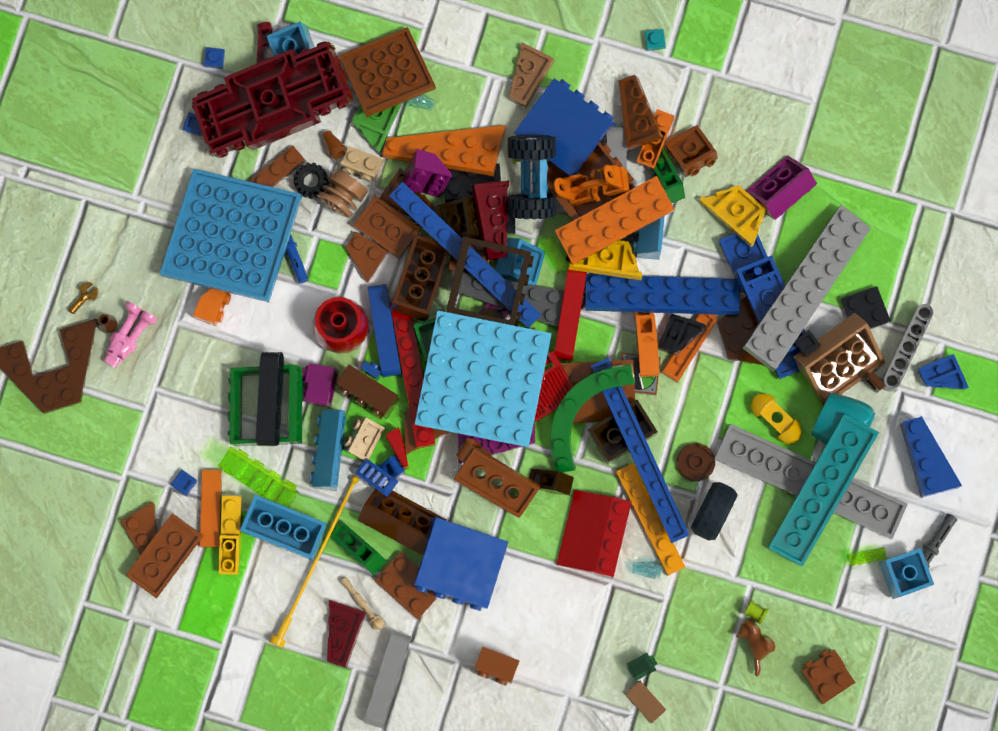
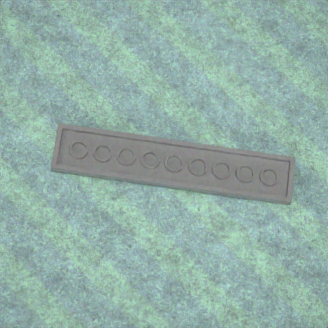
M840 205L742 348L771 371H775L871 227L843 205Z
M732 424L729 425L714 459L796 497L816 463ZM852 479L834 514L892 540L908 504Z

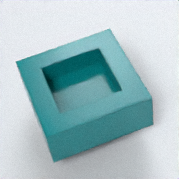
M663 29L645 31L647 51L666 49Z

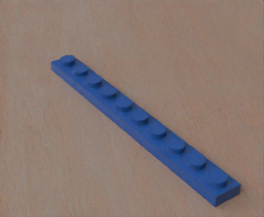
M402 182L389 196L458 261L463 239ZM469 246L464 268L507 309L512 311L516 290ZM525 298L523 305L519 304L520 321L529 328L542 314Z
M609 358L590 367L593 372L613 366ZM622 386L602 391L671 544L689 536Z

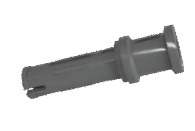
M946 514L930 541L923 544L922 552L928 568H930L929 564L934 556L939 554V547L958 521L952 514Z

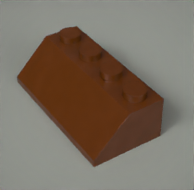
M375 489L364 504L357 521L423 555L432 527L430 525L431 519L434 517L443 520L447 519L393 490L386 497Z

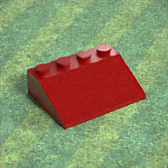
M575 490L556 565L613 579L632 501Z

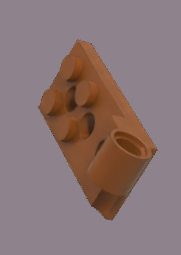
M466 438L456 454L464 463L455 475L454 480L518 518L521 517L540 489L539 484L492 457L489 451L482 448L477 441L471 438ZM481 468L485 470L486 474L484 476H477L475 471ZM499 478L502 480V484L494 486L491 481ZM516 488L519 493L516 496H511L508 490Z

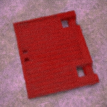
M554 351L547 354L545 365L552 362L554 366L548 370L544 369L534 423L557 410L565 395L573 387Z

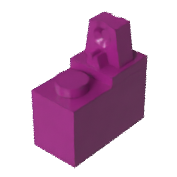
M310 363L306 365L305 369L303 368L302 374L303 382L308 384L303 394L305 402L309 405L331 408L339 371L334 367Z

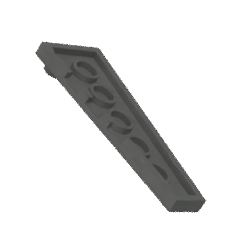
M455 271L451 272L448 291H451ZM463 272L458 294L510 311L472 274ZM506 280L515 290L517 289L518 282ZM531 284L523 286L522 293L525 294V299L542 314L536 321L558 328L564 290Z

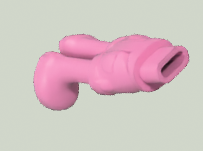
M129 301L125 304V308L128 311L127 319L120 330L114 332L110 337L108 351L106 350L108 354L103 360L114 368H117L120 361L124 362V359L134 352L137 347L135 343L143 330L148 325L155 324L158 320ZM141 315L139 323L137 324L133 332L129 336H127L132 325L134 324L136 319Z

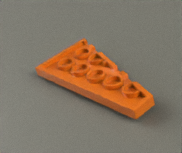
M506 125L387 138L382 153L383 158L410 162L416 149L436 154L448 169L494 176Z

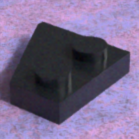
M671 314L658 344V350L676 356L706 329V325Z

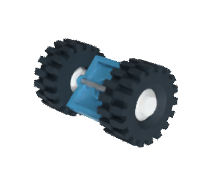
M516 135L508 137V158L521 160V194L508 197L509 217L517 219H544L556 216V196L547 194V159L556 157V137L550 135Z

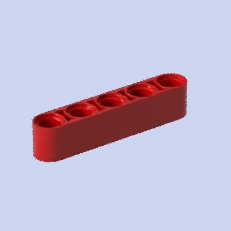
M569 267L554 353L558 359L573 361L587 272L569 270Z

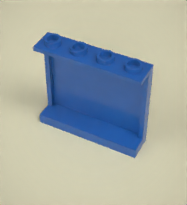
M554 78L514 134L521 136L550 135L556 137V157L549 160L568 175L581 174L578 172L610 127L612 125L616 127L617 124L612 121L614 117L605 111L602 114L598 111L599 106L590 100L588 103L583 100L585 96L578 90H575V92L569 89L571 85L561 79L559 82Z
M437 517L432 518L430 534L415 581L411 582V585L416 586L415 590L427 593V590L434 592L433 596L445 599V596L453 598L452 602L463 605L464 602L471 604L470 608L474 610L488 609L508 541Z

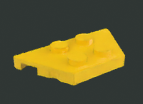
M737 185L728 190L718 191L716 195L699 198V202L750 247L754 245L766 208L743 188Z
M619 240L574 265L572 262L569 264V270L634 280H642L643 275L638 269L635 255L632 254V248L628 241Z

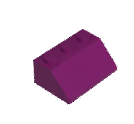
M787 155L749 187L746 192L766 208V215L776 220L816 186L817 182L809 168Z

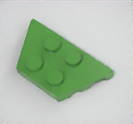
M402 103L369 117L365 116L361 105H359L352 123L378 153L383 148Z

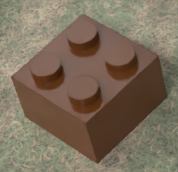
M482 646L474 670L478 671V676L485 679L491 676L496 678V683L506 686L507 683L512 684L520 660Z

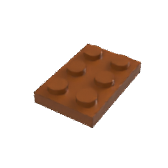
M376 195L353 224L354 228L397 259L401 258L413 242L415 234L418 235L422 230L418 225Z
M400 552L375 581L418 620L438 597L433 596L434 592L428 590L427 593L415 590L416 586L411 585V582L415 581L418 567Z

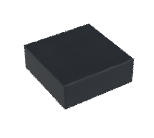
M810 330L798 337L794 342L804 357H807L821 347V344Z

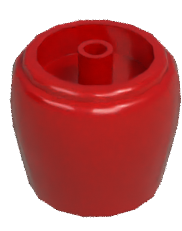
M332 297L324 301L316 310L312 320L313 334L317 342L327 351L336 354L350 353L358 349L365 341L369 330L368 318L363 308L354 300L345 297Z

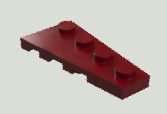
M509 180L472 186L482 240L506 246ZM483 247L486 261L506 257L507 252Z

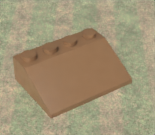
M856 313L817 339L821 347L807 357H804L801 352L793 357L800 372L823 406L831 392L843 394L885 363L868 323Z

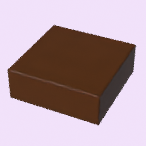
M873 371L865 378L876 393L885 387L884 383Z

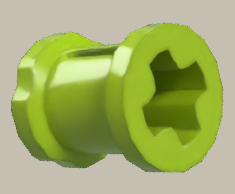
M751 600L743 615H749L761 624L769 609H764L755 604L754 600Z

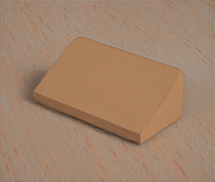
M641 681L625 694L651 723L666 711L665 707Z

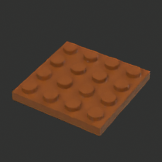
M408 27L339 55L366 117L436 89Z

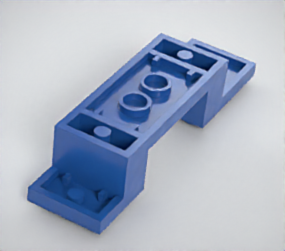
M734 233L720 239L719 244L739 285L740 292H745L758 323H760L785 284L772 255L767 256L759 235L757 234L754 245L750 247ZM804 329L801 331L798 337L805 333ZM794 343L775 370L779 380L800 372L793 358L800 351Z

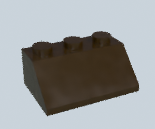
M638 399L630 403L646 441L656 436L658 431ZM613 415L588 429L607 465L629 452Z

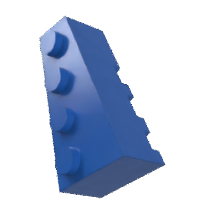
M923 417L903 421L900 427L921 498L962 487Z

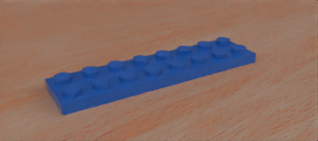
M586 274L585 311L739 315V285L736 279L642 276V280H634L608 275Z

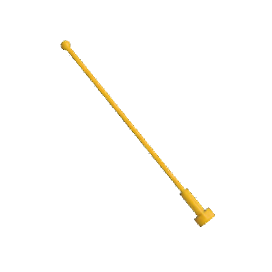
M353 476L351 478L350 487L327 532V535L316 555V558L304 580V583L293 603V606L288 616H285L276 636H271L269 640L270 643H273L281 648L284 647L286 641L283 640V638L293 619V612L304 592V589L316 567V564L327 544V541L338 521V518L350 496V493L354 485L359 481V478L357 476Z

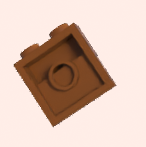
M698 125L665 143L666 149L672 155L676 165L685 177L697 175L701 168L713 166L718 159L715 148Z
M826 649L819 654L820 659L815 662L811 659L802 665L804 669L800 671L822 704L856 683L835 649L832 651Z

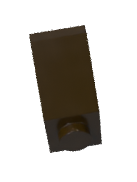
M531 469L529 479L540 485V491L570 496L574 477L559 471Z

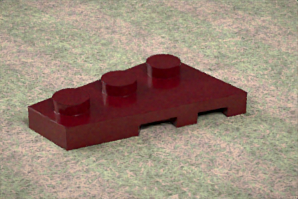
M329 600L327 662L347 668L366 612Z

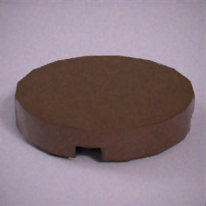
M701 443L689 444L680 451L677 458V468L685 479L692 482H700L707 479L713 473L715 457L706 445Z

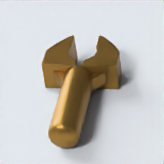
M91 282L83 283L79 287L81 296L69 308L71 314H75L86 300L95 301L98 298L97 287L92 293L87 294V290L93 285Z

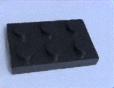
M500 163L496 164L494 176L448 169L452 173V177L445 187V203L464 197L474 199L473 185L501 181Z

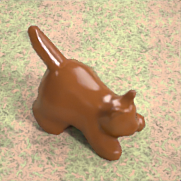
M747 619L745 623L741 624L736 637H742L748 641L754 657L755 676L757 677L761 671L760 661L766 658L769 653L774 652L775 642L769 636H763L761 629L752 619Z

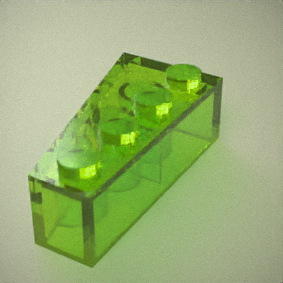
M230 446L218 467L267 500L289 508L299 493L296 490L297 485L289 480L284 482L280 479V474L272 469L269 472L264 469L265 465L256 459L252 461L248 458L249 455L241 449L237 451Z

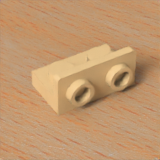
M348 146L343 161H340V168L349 175H353V173L360 175L362 180L368 182L371 180L376 181L384 159Z
M359 416L352 424L353 429L350 435L344 439L342 450L364 461L365 459L369 460L385 428L366 417Z

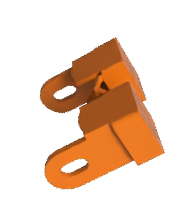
M604 165L603 168L597 169V172L601 174V179H596V169L592 170L591 177L578 174L563 179L556 178L554 180V189L559 197L569 200L574 205L594 200L600 201L597 194L599 186H602L603 194L607 196L625 193L630 190L627 169L616 165Z

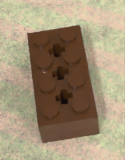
M415 234L390 310L421 321H427L449 256V252L437 241Z

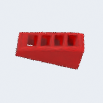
M398 427L387 433L386 439L403 469L407 470L409 466Z

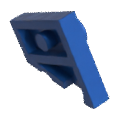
M954 354L917 369L925 387L961 390L969 388Z

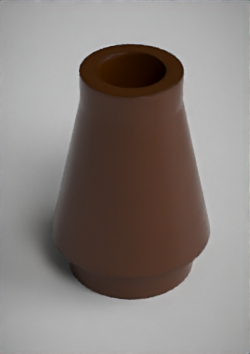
M101 315L98 319L99 329L104 333L113 332L117 327L116 318L112 315Z

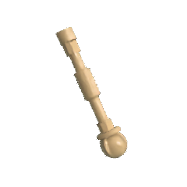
M347 577L342 579L340 582L351 592L360 608L362 607L368 614V617L371 619L370 624L374 630H381L384 627L383 618L372 613L363 597L355 591Z

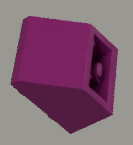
M416 149L405 169L404 184L413 192L440 197L452 177V173L436 154Z

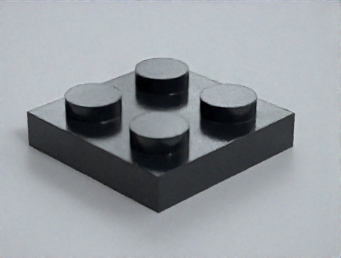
M877 286L841 298L847 318L856 313L868 323L870 329L891 322Z

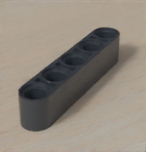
M262 352L260 356L256 443L258 446H278L280 442L284 355L282 352Z

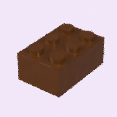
M349 364L336 383L338 391L342 396L347 399L352 397L358 406L363 409L368 407L371 409L372 414L379 419L383 417L388 419L399 402L398 394Z

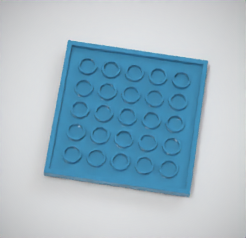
M193 168L160 275L269 303L302 195Z

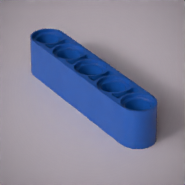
M387 284L369 286L367 288L382 377L401 375Z

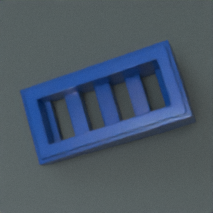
M365 459L355 472L361 480L386 497L399 482L368 459ZM389 479V482H388V483L385 485V487L382 489L381 487H382V486L384 485V483Z

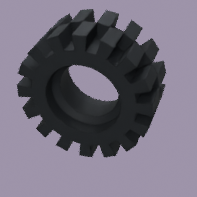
M307 162L306 165H300V169H296L293 180L298 193L302 194L303 197H309V199H313V197L318 198V193L324 192L322 187L329 184L328 176L321 165ZM308 174H314L318 177V183L314 187H307L304 184V178Z

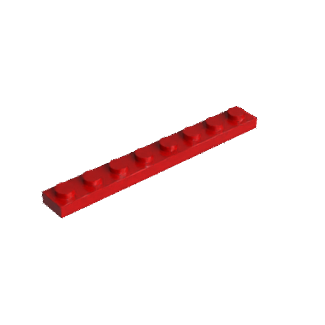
M391 310L416 448L436 446L433 428L415 425L424 379L413 320L410 316Z

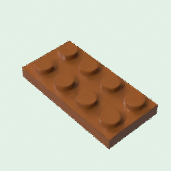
M172 512L125 576L157 599L204 535Z

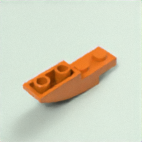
M633 312L640 377L659 376L655 314Z

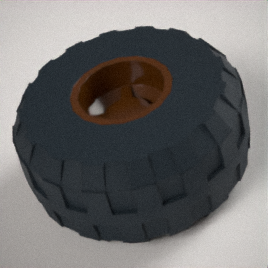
M713 482L691 525L694 534L708 541L716 540L738 496L735 489L721 482Z

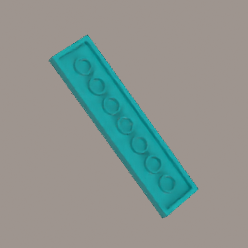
M846 413L843 414L769 544V549L803 567L878 436L879 431ZM853 426L860 430L859 435L855 432L845 434ZM855 435L858 439L854 440L848 436Z

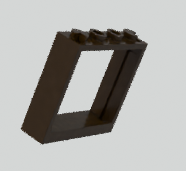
M463 236L446 312L513 326L515 323L519 324L521 313L518 312L519 304L523 305L525 298L522 290L523 286L528 285L530 275L526 273L528 267H532L534 256H531V251ZM469 244L524 256L510 320L455 308Z

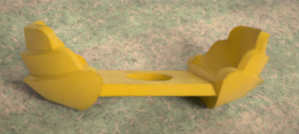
M765 393L754 396L751 402V411L756 417L761 415L779 433L778 439L783 443L792 444L799 441L802 433L800 422L797 419L793 420L775 402L776 398ZM774 412L782 414L783 419L780 423L773 422L771 417Z

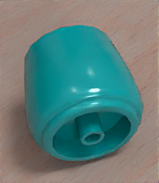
M831 392L811 434L826 445L844 413L868 426H871L876 413L865 402ZM853 426L845 434L855 432L859 435L860 430ZM855 435L848 436L854 440L858 439Z

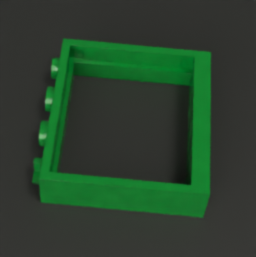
M284 365V374H289V437L280 438L279 445L302 444L303 368L298 365ZM260 366L231 368L230 378H228L230 384V392L228 393V402L230 403L228 421L230 422V430L228 431L231 445L258 446L256 439H242V376L259 375Z

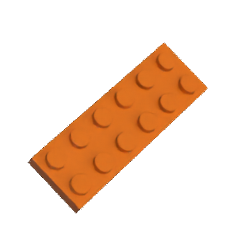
M656 176L560 227L555 232L574 265L670 214L675 209Z

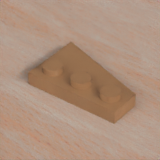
M522 42L517 69L510 91V100L527 108L555 62L554 58Z

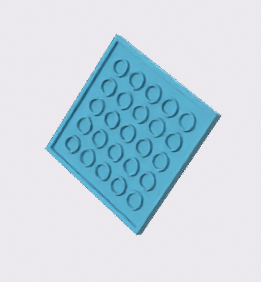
M437 310L415 425L529 447L552 333Z

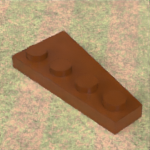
M632 75L618 80L626 147L631 150L663 139L639 78L636 75Z

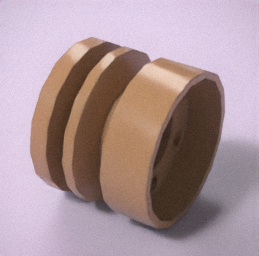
M335 169L328 179L334 187L324 185L322 189L326 193L319 192L317 197L331 211L350 218L353 213L349 209H357L352 199L361 202L368 190L347 173Z

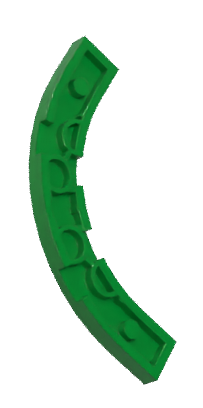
M632 363L593 372L576 383L565 395L555 413L551 428V451L555 471L563 473L575 471L576 469L571 447V430L579 409L587 400L601 391L635 384Z

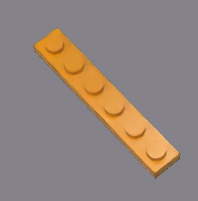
M632 463L616 471L667 576L685 568L674 543L671 544L634 464Z

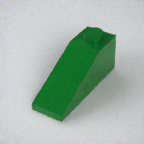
M663 147L655 168L651 169L654 176L658 177L670 202L674 203L684 199L685 192L683 183Z
M340 521L333 529L330 537L370 573L375 575L385 564L386 560L343 521Z

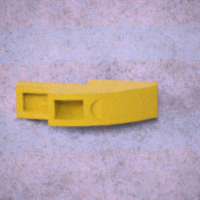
M222 495L219 574L238 575L242 537L240 529L243 516L241 495Z

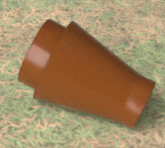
M329 130L322 134L330 157L338 159L346 153L345 145L332 131Z

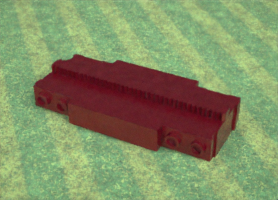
M323 41L318 43L317 47L301 50L300 54L293 49L228 75L224 77L226 85H217L214 87V90L200 92L197 94V97L192 98V109L195 111L204 141L209 145L210 154L223 158L228 155V152L243 150L245 146L251 150L258 149L321 123L319 115H328L331 113V110L345 108L349 105L348 103L353 102V94L347 84V76L342 69L339 57L335 53V46L330 42Z

